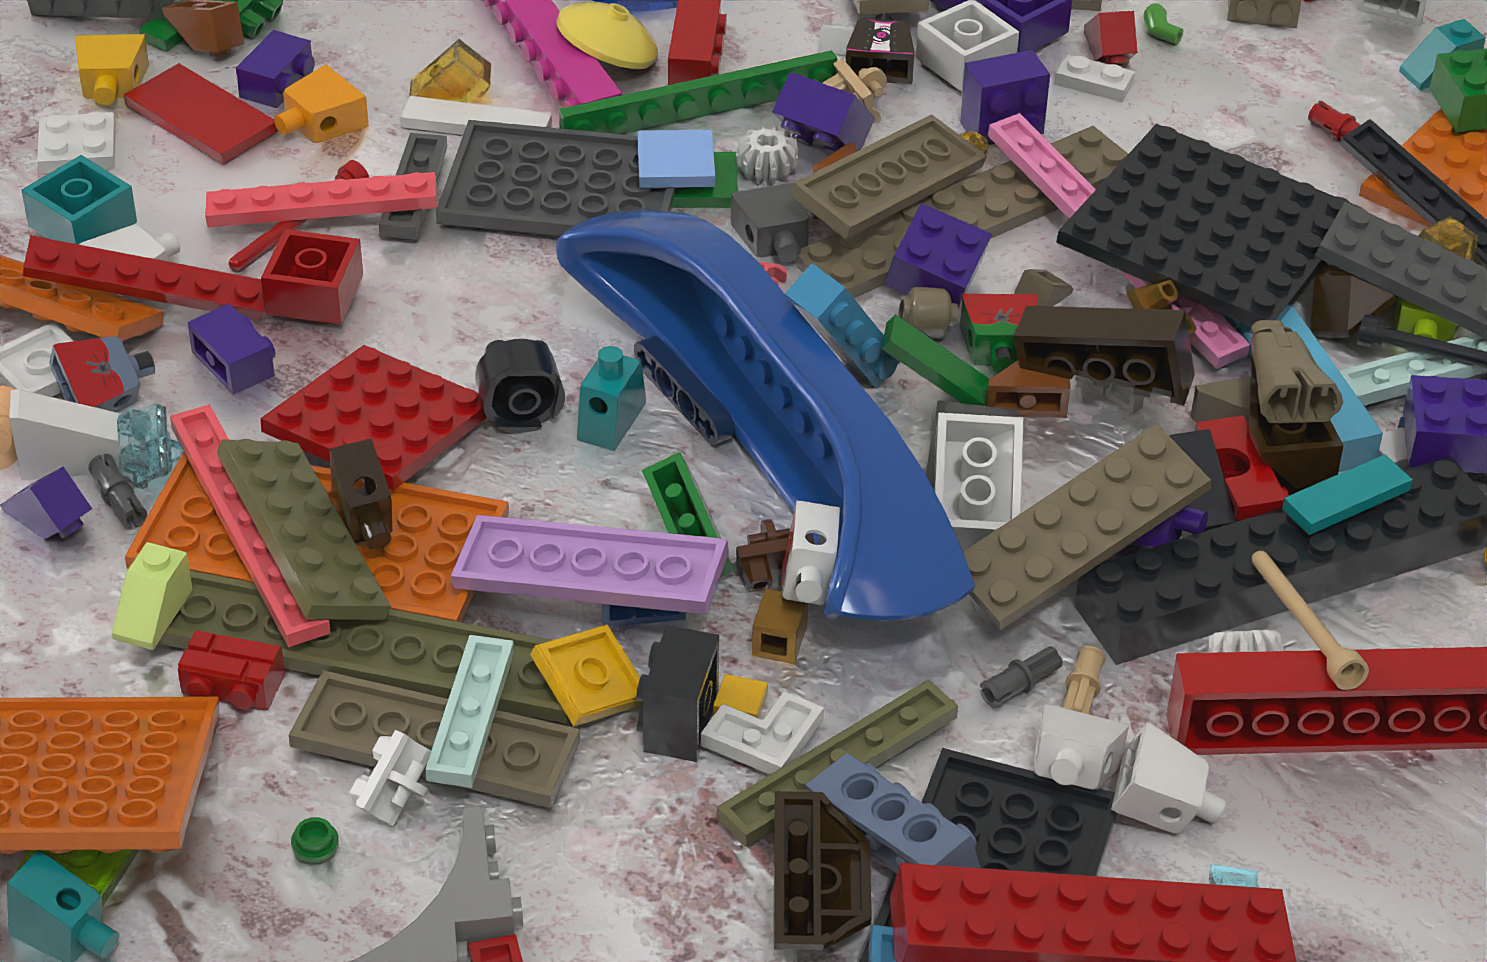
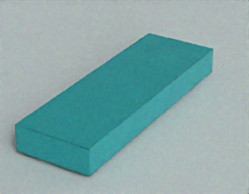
M1384 454L1285 497L1282 509L1307 534L1311 535L1410 491L1413 479Z

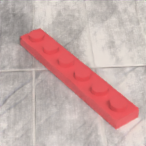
M415 172L406 175L373 176L371 178L348 180L336 179L325 182H300L290 185L206 192L205 208L207 228L437 208L435 172Z

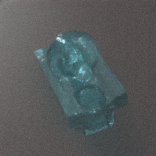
M154 404L145 411L130 408L118 416L117 432L131 437V443L121 449L118 456L119 469L133 474L134 486L144 490L148 487V483L151 480L166 476L172 471V462L180 459L183 449L178 441L170 439V432L167 431L165 406Z

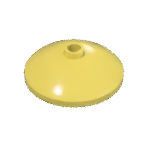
M581 2L566 6L559 12L556 20L559 31L569 42L590 56L612 65L630 69H644L655 63L658 56V48L653 36L625 7L615 3Z

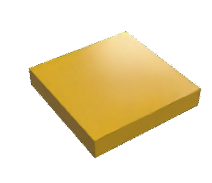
M608 624L535 645L530 653L573 727L643 705V702L637 701L636 698L640 676Z

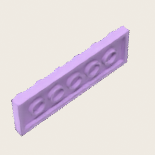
M477 515L453 569L451 580L455 589L708 614L729 553L727 539Z

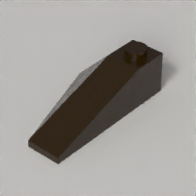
M1251 354L1248 433L1261 460L1295 488H1308L1338 475L1344 445L1331 420L1328 422L1268 423L1265 416L1261 414L1256 368L1253 355Z

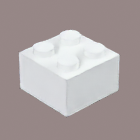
M968 0L918 22L916 59L963 92L965 63L1017 53L1019 31L977 1Z

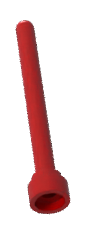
M350 160L340 167L335 176V180L369 178L366 169L355 160ZM309 219L277 223L231 257L228 262L229 268L232 271H240L278 243L284 229L295 230Z

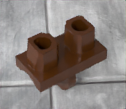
M771 519L761 521V533L747 535L748 545L736 547V561L733 562L735 576H743L750 592L770 588L773 583L771 570L782 569L790 529L776 530ZM806 535V540L815 545L813 535Z

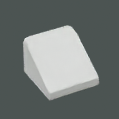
M834 23L823 24L821 26L819 51L826 52L832 50L834 54L846 55V47L855 26Z

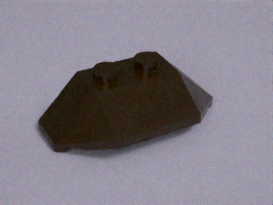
M1323 261L1314 276L1311 332L1315 338L1351 337L1359 330L1358 326L1361 325L1364 314L1378 316L1396 302L1399 296Z
M775 791L773 857L774 949L825 950L871 925L870 842L842 813L832 806V802L823 792Z

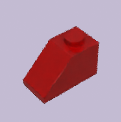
M1134 11L1098 13L1084 25V34L1094 61H1106V64L1120 66L1127 64V59L1132 58L1138 53Z

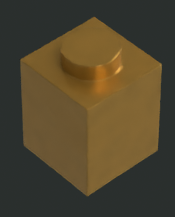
M765 589L752 628V656L795 664L807 629L808 603L787 600L782 597V591Z

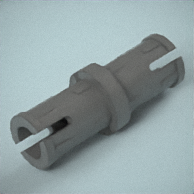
M104 454L107 466L101 455L94 457L90 461L88 469L101 488L102 493L100 494L103 501L113 507L125 528L132 529V524L128 517L134 523L135 528L139 527L144 523L148 515L146 509L134 494L133 489H135L133 482L129 477L121 473L110 454Z

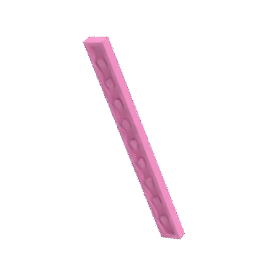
M1020 113L989 125L988 137L1068 218L1096 190ZM1121 271L1136 288L1151 284ZM1179 295L1178 299L1170 303L1173 310H1185V313L1191 316L1197 329L1189 337L1190 343L1216 369L1248 356L1250 343L1219 312Z

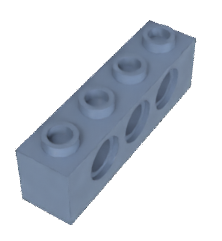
M846 753L805 785L807 792H823L832 802V806L842 813L870 842V855L896 874L901 863L981 868L975 850L977 846L976 839L967 827L962 824L955 825L943 817L939 810L931 803L923 804L911 796L902 784L898 782L893 784L881 776L878 770L868 762L863 764Z

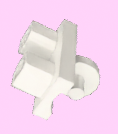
M397 730L394 731L392 737H379L372 750L373 759L378 761L370 777L363 775L357 778L350 791L351 796L357 800L355 804L357 807L390 826H394L411 793L424 798L428 791L425 786L417 781L431 754V750Z

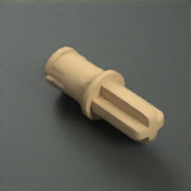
M1091 645L1083 646L1079 649L1074 670L1066 678L1067 694L1062 708L1089 714L1093 698L1097 697L1101 690L1099 677L1106 659L1101 649Z

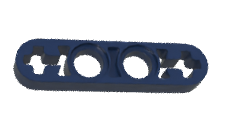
M651 336L634 344L635 359L642 363L645 376L708 443L715 446L735 436V425L726 407L660 338Z

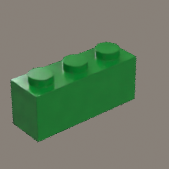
M680 452L642 470L668 533L721 538L697 481ZM729 554L720 578L735 571Z

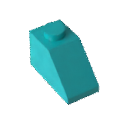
M1465 19L1435 27L1400 65L1399 72L1419 90L1429 88L1437 54L1450 53L1456 50L1483 49L1486 37Z

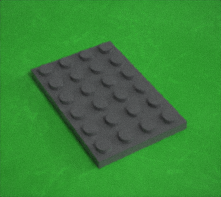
M468 120L436 209L437 224L457 227L466 226L561 236L565 231L580 222L612 212L640 210L671 212L677 187L639 188L638 142L635 135Z

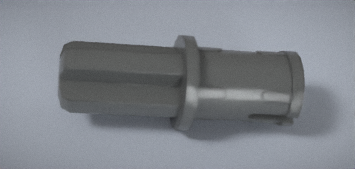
M1049 646L1023 662L1015 659L1009 663L1008 668L1003 672L981 682L980 687L982 689L980 693L990 707L997 708L1021 692H1031L1036 681L1062 666V658L1058 655L1057 649Z

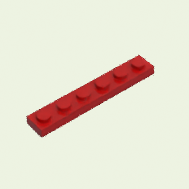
M30 235L22 276L205 311H213L230 304L241 316L246 315L249 319L262 321L264 300L261 279Z

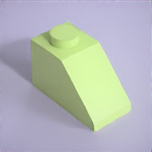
M146 542L126 572L112 629L113 640L154 650L193 590L187 552Z

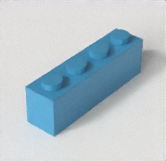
M811 263L786 291L785 295L839 358L877 389L884 380L893 375L900 361L881 349L883 333L847 289L815 264Z

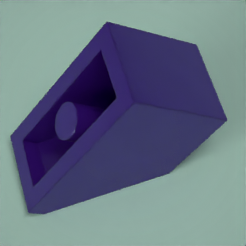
M64 466L36 480L0 504L5 513L43 539L59 533L62 538L68 536L84 525L80 517L92 510V507Z

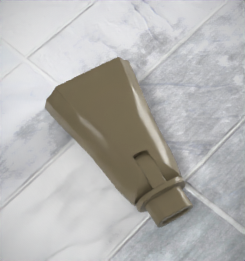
M1260 320L1252 325L1251 342L1261 414L1265 416L1268 423L1328 422L1340 411L1343 404L1342 394L1337 385L1317 365L1304 341L1296 331L1284 326L1280 320Z

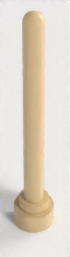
M1255 552L1252 555L1253 565L1327 658V674L1332 681L1342 690H1351L1361 685L1368 676L1369 667L1357 651L1340 646L1266 552Z

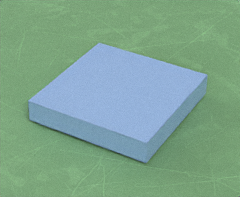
M712 130L637 131L639 188L715 187Z

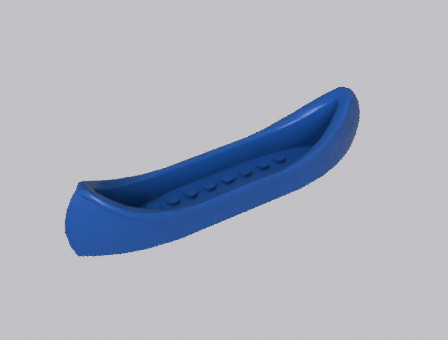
M640 210L612 212L593 217L576 224L557 239V259L569 275L644 339L651 336L660 338L726 407L735 425V438L793 513L797 500L840 507L837 556L823 614L827 619L836 620L840 616L857 619L887 621L929 616L958 603L974 590V581L948 516L924 470L894 425L760 263L728 233L704 219L686 213ZM809 533L813 535L815 545H819L820 534Z

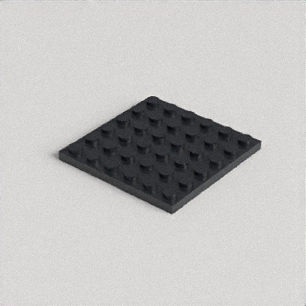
M1155 124L1059 229L1056 243L1153 285L1171 280L1179 296L1252 326L1260 320L1281 321L1314 279L1324 261L1315 257L1316 252L1344 202H1350L1343 197L1333 196L1318 190L1309 183L1299 182L1281 175L1274 169L1254 164L1245 160L1240 155L1230 154L1215 148L1206 141L1196 140L1177 132L1171 127Z

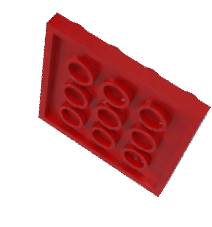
M363 345L261 417L260 421L261 432L281 441L299 443L303 451L330 462V448L371 438L388 488L395 490L484 421L487 416L483 409L480 394L474 390L415 367L406 361L396 359L375 348Z

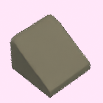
M1028 269L1024 270L1014 294H1037V306H1054L1071 295L1074 288L1047 270Z

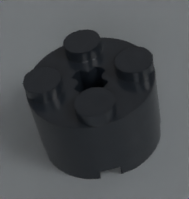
M511 339L507 341L495 340L486 346L485 354L479 360L475 370V380L485 415L496 423L497 428L509 433L532 432L541 428V422L551 415L552 419H554L561 412L565 402V391L554 356L549 350L547 343L541 340Z

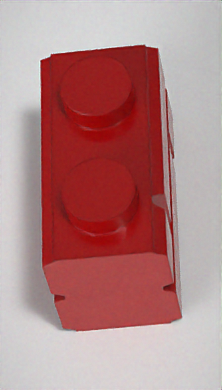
M198 630L194 631L188 643V649H185L177 669L182 694L189 697H219V701L231 703L233 706L244 710L252 707L269 710L275 698V693L278 691L285 675L281 646Z

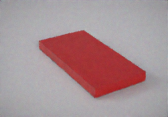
M180 63L124 94L126 106L221 164L227 163L278 132L274 119Z

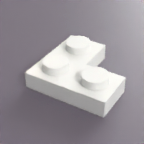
M786 691L781 694L763 720L722 704L701 732V746L770 775L797 758L823 721L824 707Z

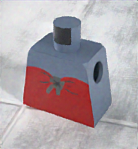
M116 336L54 344L49 365L66 401L112 412L120 411L132 405L138 397L140 389L139 378L155 374V364L149 351L128 356L121 339Z

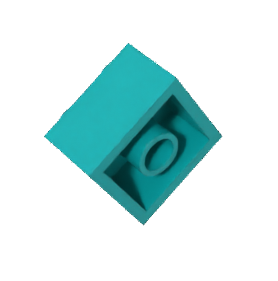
M83 155L74 158L21 189L28 226L47 239L80 244L137 223L132 186Z

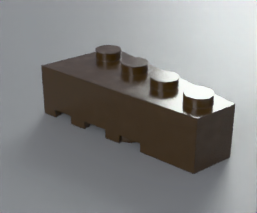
M1026 306L1014 334L1019 365L1023 369L1071 380L1074 375L1090 379L1094 382L1093 385L1109 388L1112 383L1134 388L1133 394L1149 398L1151 393L1169 396L1170 403L1183 406L1195 376L1185 310Z

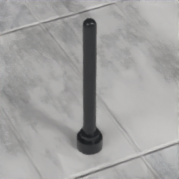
M1364 314L1357 338V345L1373 349L1374 345L1382 346L1385 343L1487 368L1486 351L1387 328V323L1380 322V317Z

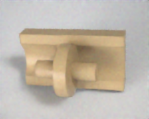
M843 58L833 63L837 74L824 81L823 84L856 95L875 117L874 122L881 119L880 113L872 105L874 96L880 97L884 93L887 78L883 71L877 67L863 68L857 76Z

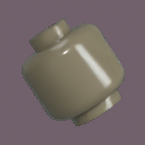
M913 287L907 296H901L898 316L929 338L942 339L946 336L949 327H955L957 324L958 305L957 303H951V297L946 289Z

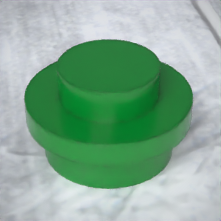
M311 817L301 821L291 837L293 853L296 857L306 862L324 861L330 858L339 846V837L336 829L327 820L319 817Z

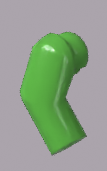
M1157 3L1149 5L1143 15L1148 34L1178 45L1183 36V29L1167 22V11L1162 5Z

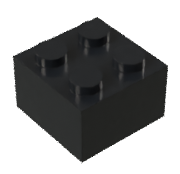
M666 625L660 643L653 642L648 661L649 675L642 674L638 683L636 698L637 701L643 702L638 716L637 732L643 733V752L697 762L702 747L701 732L711 720L713 705L719 691V635Z

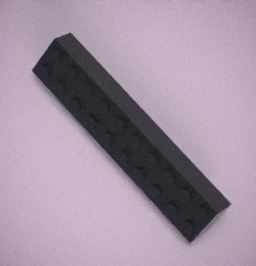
M1449 456L1404 470L1413 479L1410 491L1311 535L1307 534L1280 508L1100 563L1078 578L1074 607L1115 665L1288 611L1289 609L1253 565L1252 555L1257 551L1266 552L1304 601L1310 604L1487 547V497L1457 462Z

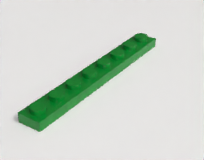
M830 50L560 108L559 128L626 134L777 101L790 72L823 83L837 74L833 64L837 62V57Z

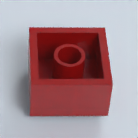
M284 229L261 276L265 314L342 325L363 278L360 239Z

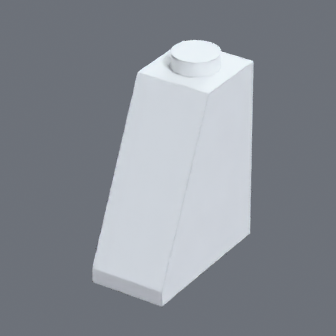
M20 389L11 390L9 420L22 480L40 479L63 466L70 476L90 475L88 466L94 457L101 455L106 466L108 465L104 459V454H110L114 458L119 470L124 472V455L131 454V439L129 429H121L119 413Z

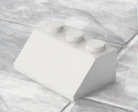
M938 413L933 489L948 516L962 551H965L1021 514L1023 418Z

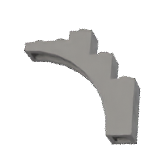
M483 806L463 809V837L454 867L439 894L416 920L388 942L349 962H468V943L514 934V927L523 926L521 897L511 898L509 878L499 879L498 861L488 862L487 854L496 853L494 824L484 825Z

